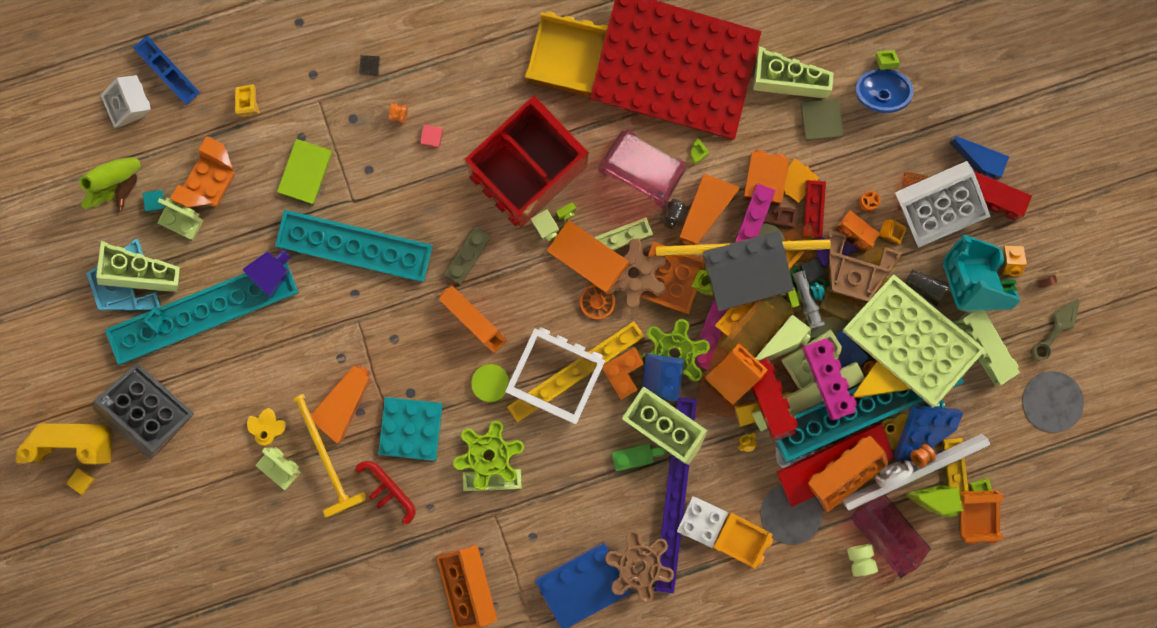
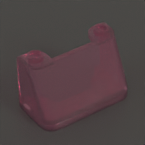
M627 129L620 132L600 163L598 172L605 176L612 173V178H617L648 196V199L651 200L654 197L653 200L656 201V205L664 209L686 172L687 167L684 166L686 163L681 159L671 158L638 139L634 132Z

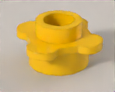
M751 433L750 435L746 434L740 437L738 449L745 452L753 451L757 447L756 434Z

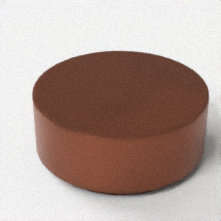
M1056 275L1036 280L1038 287L1042 288L1057 283Z

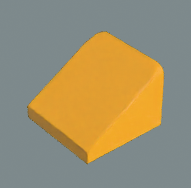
M885 219L879 237L900 245L907 227L895 220Z

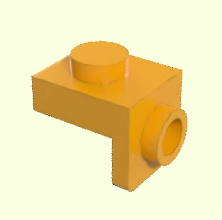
M1004 246L1005 267L1002 271L1003 275L1022 276L1027 265L1024 247Z

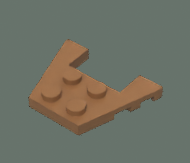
M829 230L828 240L831 243V247L828 249L830 291L869 302L902 252L884 247L879 265H874L842 255L846 235Z

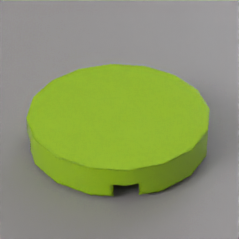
M487 364L478 368L471 380L474 394L486 402H497L506 395L505 391L510 383L506 371L494 364Z

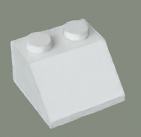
M137 75L116 78L101 94L115 129L143 118L151 110L150 103L144 94L142 84L139 82Z

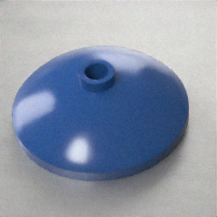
M874 69L864 73L858 79L855 92L860 103L866 108L879 113H893L904 109L910 104L914 89L910 80L902 73L891 69Z

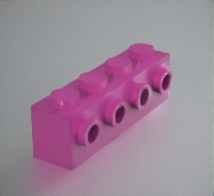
M824 338L802 347L830 420L856 412V401L853 396L849 395L847 390L849 384L847 379L841 375L840 370H842L839 360H835L833 355L835 350L832 342Z

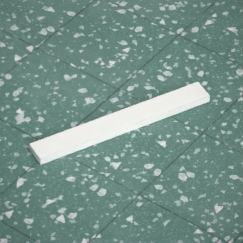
M980 434L935 455L936 459L931 463L927 462V465L923 468L913 465L911 475L900 483L882 488L875 483L851 494L842 502L847 510H852L989 446L990 442L987 437Z

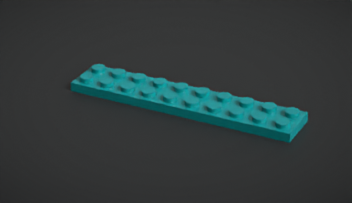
M288 263L284 266L290 273L273 297L268 296L244 273L159 307L163 316V326L159 334L142 321L149 312L105 329L118 365H123L299 294Z

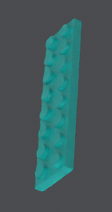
M284 210L275 243L277 248L423 283L433 250V245L289 210Z

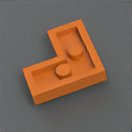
M636 347L602 367L620 400L638 390L629 375L630 372L645 364Z

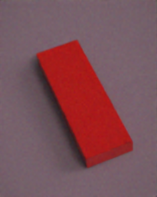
M806 180L802 237L819 239L823 237L826 181Z

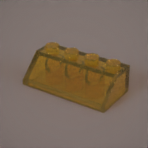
M781 295L758 300L724 340L721 347L728 355L740 343L756 358L787 320L794 315V309Z

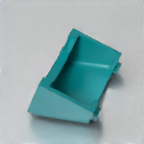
M963 234L945 255L943 268L958 309L966 312L1010 310L1021 301L1016 291L1009 290L1006 293L1003 291L996 271L1004 263L1001 247Z

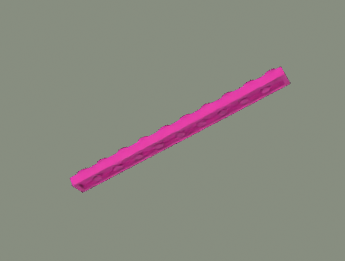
M757 183L735 243L759 235L775 193L774 189ZM713 299L698 341L704 339L709 343V351L705 354H699L695 358V365L707 370L722 332L715 328V325L729 310L726 309L718 312L715 299Z

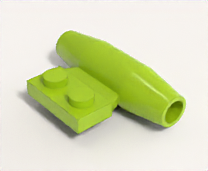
M135 157L115 159L96 166L79 179V184L87 193L80 205L87 210L97 207L103 202L111 201L115 196L114 192L118 186L116 184L126 181L140 170L139 160Z

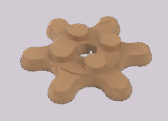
M634 238L628 244V253L622 256L630 263L608 292V294H612L617 290L625 292L626 305L630 309H636L640 305V295L644 291H650L657 296L665 292V285L655 278V272L667 262L666 256H656V254L652 257L644 256L641 240ZM637 268L639 275L636 278H630L629 270Z
M631 530L626 536L628 542L626 551L623 553L610 551L605 556L606 563L617 567L620 573L619 578L613 582L611 588L613 593L621 595L626 589L634 587L638 590L639 599L644 603H649L653 599L652 584L656 580L670 582L674 577L673 570L662 566L660 563V557L667 550L668 544L664 539L660 538L655 540L652 545L645 546L641 542L640 533ZM642 561L643 569L637 572L634 564Z

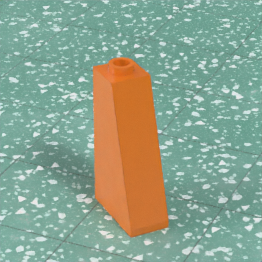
M704 173L678 239L682 241L681 244L697 245L736 195L740 187Z
M452 285L443 290L438 299L493 353L507 341Z
M354 365L311 414L314 424L336 443L343 441L372 379L368 376L370 372L362 365L360 367Z

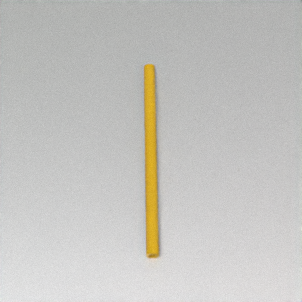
M830 240L782 241L785 251L830 249L831 247ZM728 244L656 246L655 249L656 256L703 254V251Z

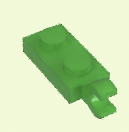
M645 444L612 452L616 471L654 463L652 457L666 453L663 447L650 449V445Z

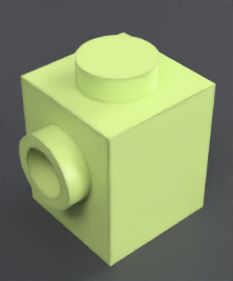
M548 209L531 218V222L542 241L545 239L550 241L558 236L559 228Z

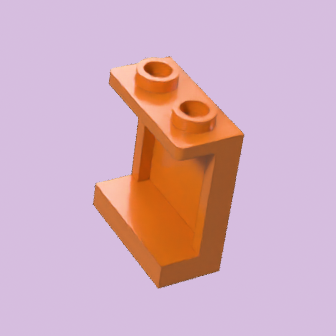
M763 150L752 151L749 158L750 163L742 199L751 200L758 183L775 190L770 204L780 206L783 200L790 158H785V155L780 153L769 155Z
M738 343L710 371L705 379L726 400L734 405L762 378L767 369Z
M998 490L959 492L963 511H959L960 538L967 544H978L979 541L994 544L997 541L1003 540V535L1000 533V502H1003V494Z

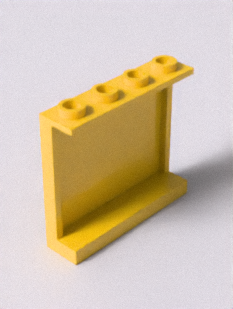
M541 12V19L529 67L526 71L525 81L590 97L608 25L602 24L598 26L588 20L581 22L571 16L560 17L554 12Z

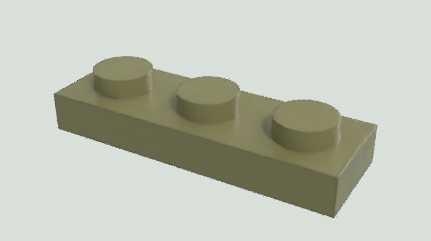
M474 227L444 275L462 285L491 239V236Z

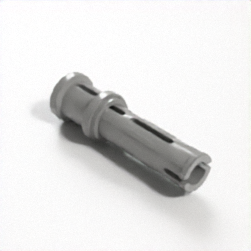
M805 271L792 274L804 309L802 312L806 315L808 327L813 329L825 325L818 311L820 308L813 299Z

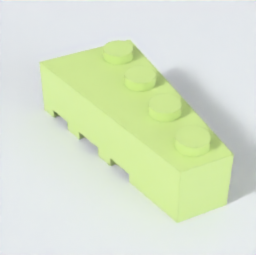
M759 46L756 55L753 90L824 99L829 98L832 92L833 72L813 65L808 66L800 63L797 59L793 58L792 60L783 57L780 53H772L766 51V48Z
M101 241L96 277L98 285L178 292L180 267L157 259L153 260L145 257V255L135 254L126 251L124 248L115 247Z
M969 311L953 321L956 326L986 349L978 358V361L995 386L1004 384L1020 373L1017 362L1010 356L1007 347L1002 342L985 311Z

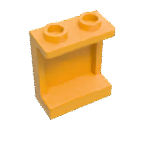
M729 511L713 548L756 569L757 566H761L765 558L763 556L765 549H769L773 543V538H771L773 534Z

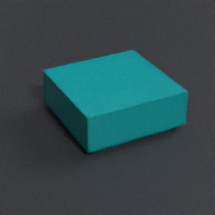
M163 190L143 193L145 212L165 209L166 206L158 202L159 198L165 200Z

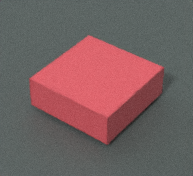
M424 125L420 144L439 148L443 128Z

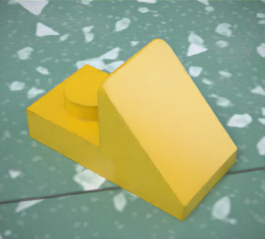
M254 84L235 87L236 115L245 117L260 114L256 103V88Z

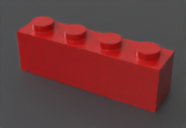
M974 171L988 210L996 213L1002 212L1006 214L1007 218L1012 220L1025 216L1032 195Z
M767 358L759 360V362L767 371L751 389L774 442L795 434L798 424L795 416H791L789 413L790 404L788 399L783 398L781 394L783 388L780 381H776L773 375L776 374L772 363L769 364Z

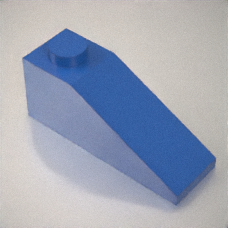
M958 136L950 140V144L968 161L977 173L994 180L1002 177L1009 156Z

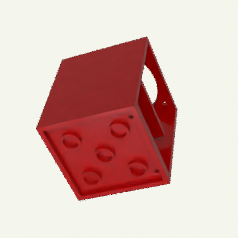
M533 95L464 160L471 175L469 177L476 186L480 184L484 188L482 192L488 199L493 198L497 202L495 206L502 213L505 211L510 216L508 220L515 227L519 225L522 228L587 168L588 151Z

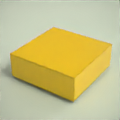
M77 468L66 484L79 494L84 495L95 478L81 468Z

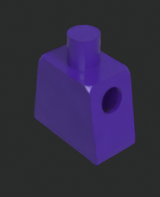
M284 250L276 257L270 252H266L242 270L268 296L273 297L290 273L284 265L291 259V256Z

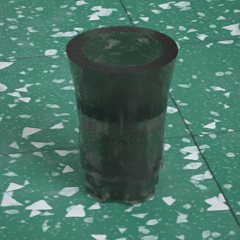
M915 269L911 270L905 281L907 286L935 306L939 304L949 286V283L933 278L921 271L918 272Z

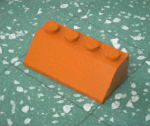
M871 436L862 438L853 449L846 450L840 459L829 463L823 472L813 475L810 482H808L809 487L828 513L888 467L886 454Z
M478 545L436 555L454 627L481 628L498 621Z

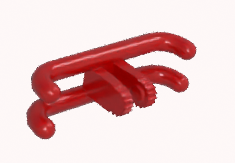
M372 461L359 463L355 467L357 473L369 469L382 482L369 495V499H375L380 492L387 488L390 492L378 503V509L395 497L406 510L402 523L404 525L409 524L414 519L416 513L412 501L377 463Z

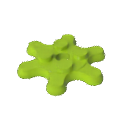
M685 319L676 321L673 332L669 334L663 333L657 326H651L647 330V336L654 342L655 347L649 354L672 357L670 350L677 348L680 351L678 358L684 359L683 374H686L692 381L700 380L702 371L695 365V358L697 355L705 354L709 351V343L704 339L691 341L687 336L689 323ZM646 353L641 356V358L643 359L644 363H645Z
M493 421L485 435H477L470 428L463 430L461 433V438L468 444L469 450L465 455L456 457L453 465L457 470L473 469L476 472L474 486L478 490L486 489L488 481L493 475L501 476L506 482H513L517 476L516 471L509 465V459L513 455L521 454L524 450V445L519 440L505 442L501 436L504 427L500 421ZM485 452H493L494 458L491 461L485 460L483 457Z

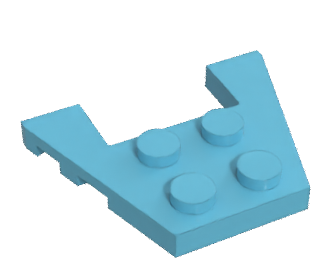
M138 239L133 240L131 244L124 248L126 251L144 255ZM98 265L86 273L98 310L100 311L152 310L155 306L161 307L156 292L136 298L133 288L98 285L96 278Z

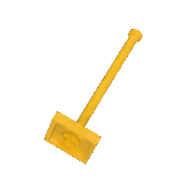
M302 394L293 398V401L297 402L338 497L337 504L323 510L325 517H329L364 501L367 497L365 492L350 498L348 495H345L306 406L305 396Z

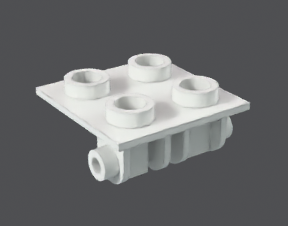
M693 496L687 505V510L677 532L713 548L728 512Z

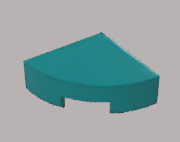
M155 306L142 320L154 332L159 334L163 326V316L158 307Z

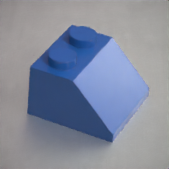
M646 353L642 388L645 387L661 399L677 402L681 390L684 359Z

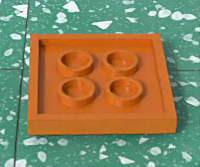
M653 241L648 257L656 254V246L665 245ZM693 255L666 256V264L655 272V278L665 285V292L657 296L650 291H644L640 298L688 315L697 291L691 286L698 269H705L703 259Z

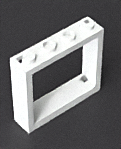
M542 327L539 330L534 328L505 392L577 424L605 362L602 359L603 355L594 351L590 354L584 351L585 347L577 343L574 346L567 343L568 339L559 335L555 338L549 335L550 331ZM537 337L597 363L574 415L515 388Z

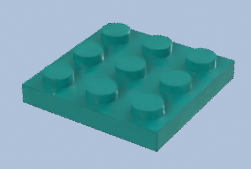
M385 397L378 455L437 461L443 403Z

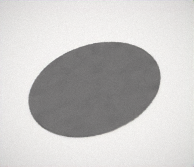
M1055 371L1041 373L1034 377L1026 386L1023 394L1025 414L1034 426L1043 431L1052 433L1065 431L1076 424L1083 412L1084 398L1078 384L1064 373Z
M780 484L765 496L761 506V520L765 530L772 533V538L778 542L789 545L800 544L809 540L819 529L822 521V507L816 496L791 507Z

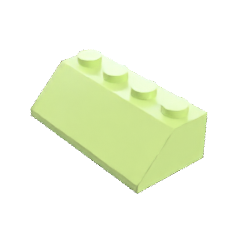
M645 387L641 389L622 417L625 422L686 464H690L708 431Z

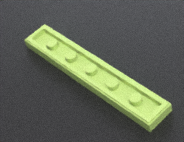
M857 362L840 370L842 377L847 379L849 388L865 379ZM815 382L783 397L788 399L790 409L788 410L791 416L823 401ZM760 409L753 412L752 415L760 431L767 429Z

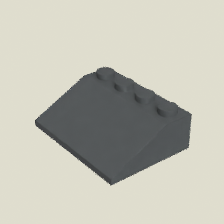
M779 231L703 251L702 259L718 312L794 290Z
M138 363L97 397L93 404V410L150 460L171 441L194 415L188 407Z

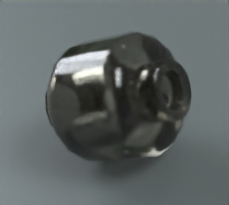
M676 199L667 201L660 214V219L664 226L669 229L682 226L687 215V208L682 201Z

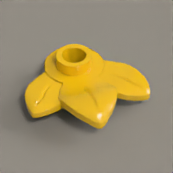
M271 408L262 411L258 418L250 416L247 420L248 431L255 436L256 442L261 446L270 445L275 437L284 432L286 426L285 421H276L275 413ZM267 433V437L262 439V434Z
M899 414L894 419L886 418L881 422L890 447L893 450L897 448L908 414ZM889 425H893L891 431H887Z

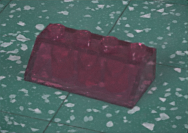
M885 494L862 504L850 517L900 578L916 570L931 550Z

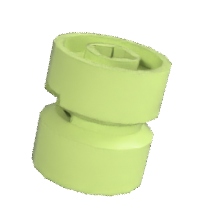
M863 544L847 549L849 560L854 561L851 567L854 577L878 572L875 560L871 559L874 556L872 544Z

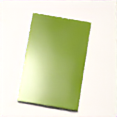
M296 139L277 192L314 205L333 151Z

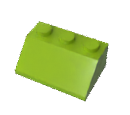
M940 485L905 493L907 498L928 512L935 513V515L953 517L958 515L957 512L963 511L959 490L955 486Z

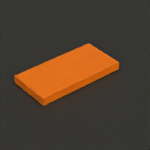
M570 220L566 222L558 236L546 250L607 294L630 263Z

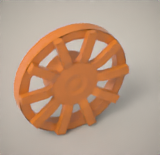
M592 284L585 288L580 296L581 310L591 319H604L614 310L615 296L612 293L603 297L602 290L600 294H597V286ZM593 288L594 295L590 294L588 290ZM585 293L590 297V299H583ZM611 296L612 302H606L605 299ZM583 302H589L590 305L583 307ZM604 305H612V307L608 310ZM592 307L591 313H587L586 310ZM601 308L607 312L603 316L601 315ZM595 310H598L599 316H593Z

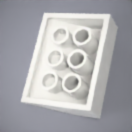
M968 161L895 192L918 248L991 217L976 175Z

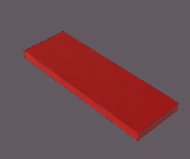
M877 423L776 471L789 505L793 507L814 497L815 495L808 484L811 477L823 472L829 463L840 459L846 450L853 449L862 438L871 436L885 452L887 461L894 459L895 457H893L894 455L882 424Z

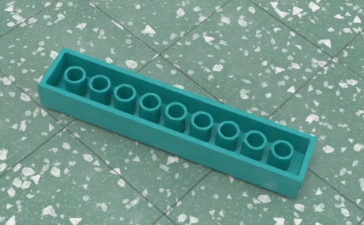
M962 377L951 389L964 383ZM859 387L848 391L849 395L853 396ZM912 389L854 398L857 405L855 407L856 412L835 420H830L824 403H821L794 415L798 424L795 434L774 442L785 464L925 400Z

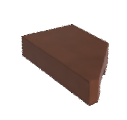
M778 206L766 215L763 223L794 229L798 209Z

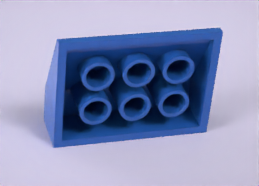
M604 542L535 578L543 597L561 628H568L631 594L629 588L621 595L613 593L612 584L619 578L620 573L617 567L606 563L605 556L609 550Z

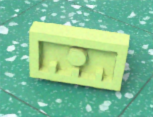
M159 198L158 202L166 207L158 224L194 240L204 221L198 217L199 213L185 206L181 209L182 205L169 198H166V200Z
M277 447L264 448L262 452L265 455L255 466L283 490H287L301 473L298 470L299 466L292 460H286L283 457L284 453Z

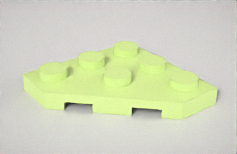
M831 329L806 344L809 345L827 338L833 344L835 360L838 359L842 348ZM802 347L781 359L799 389L815 382Z

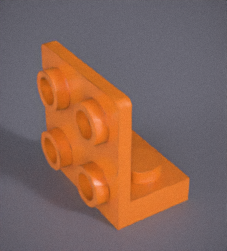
M851 210L835 228L838 233L846 235L845 240H850L860 252L862 250L866 252L875 245L873 242L880 235L878 231Z

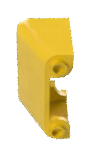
M38 424L17 449L16 463L43 462L45 455L54 453V447L77 448V459L84 464L111 463L112 430L103 424Z

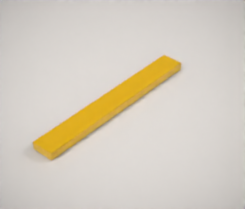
M633 321L588 353L591 354L594 351L603 355L602 359L605 360V364L645 336L635 321ZM580 357L529 391L528 394L548 403L594 372L597 363ZM521 399L507 406L517 423L539 409V407Z

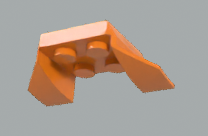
M206 136L198 149L200 158L183 186L178 185L170 198V200L187 208L202 205L218 207L235 177L224 144Z

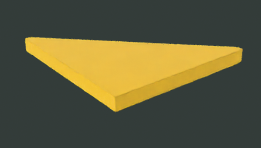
M877 361L853 397L859 398L911 389Z

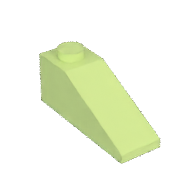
M792 315L758 354L756 359L759 361L767 358L769 362L799 349L802 344L805 346L811 339V328Z

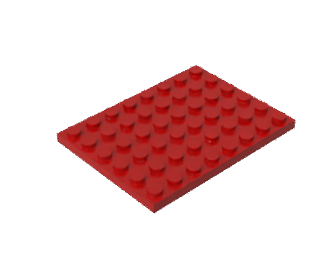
M614 0L589 100L735 140L762 31L657 0Z

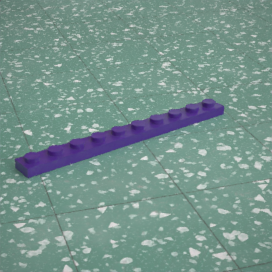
M679 397L676 409L695 422L697 400ZM673 454L670 455L661 539L667 542L668 548L661 555L660 563L664 567L671 568L674 572V577L670 582L656 580L654 591L674 593L681 539V533L677 532L683 519L689 464L684 463Z

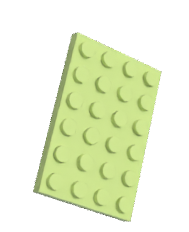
M895 275L883 285L843 329L847 336L933 408L986 350Z

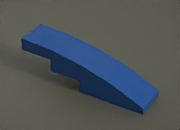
M148 35L133 47L186 105L200 93Z

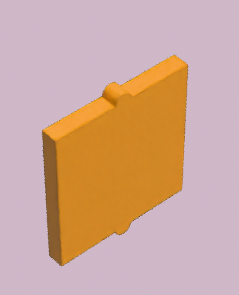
M794 159L788 166L784 195H788L799 204L805 196L806 180L817 181L819 177L809 170L808 166L805 167L797 159Z

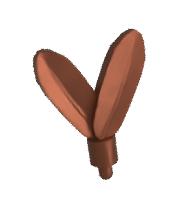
M136 174L124 181L122 186L120 183L116 184L118 186L114 193L117 198L116 207H118V212H122L125 198H127L136 185Z

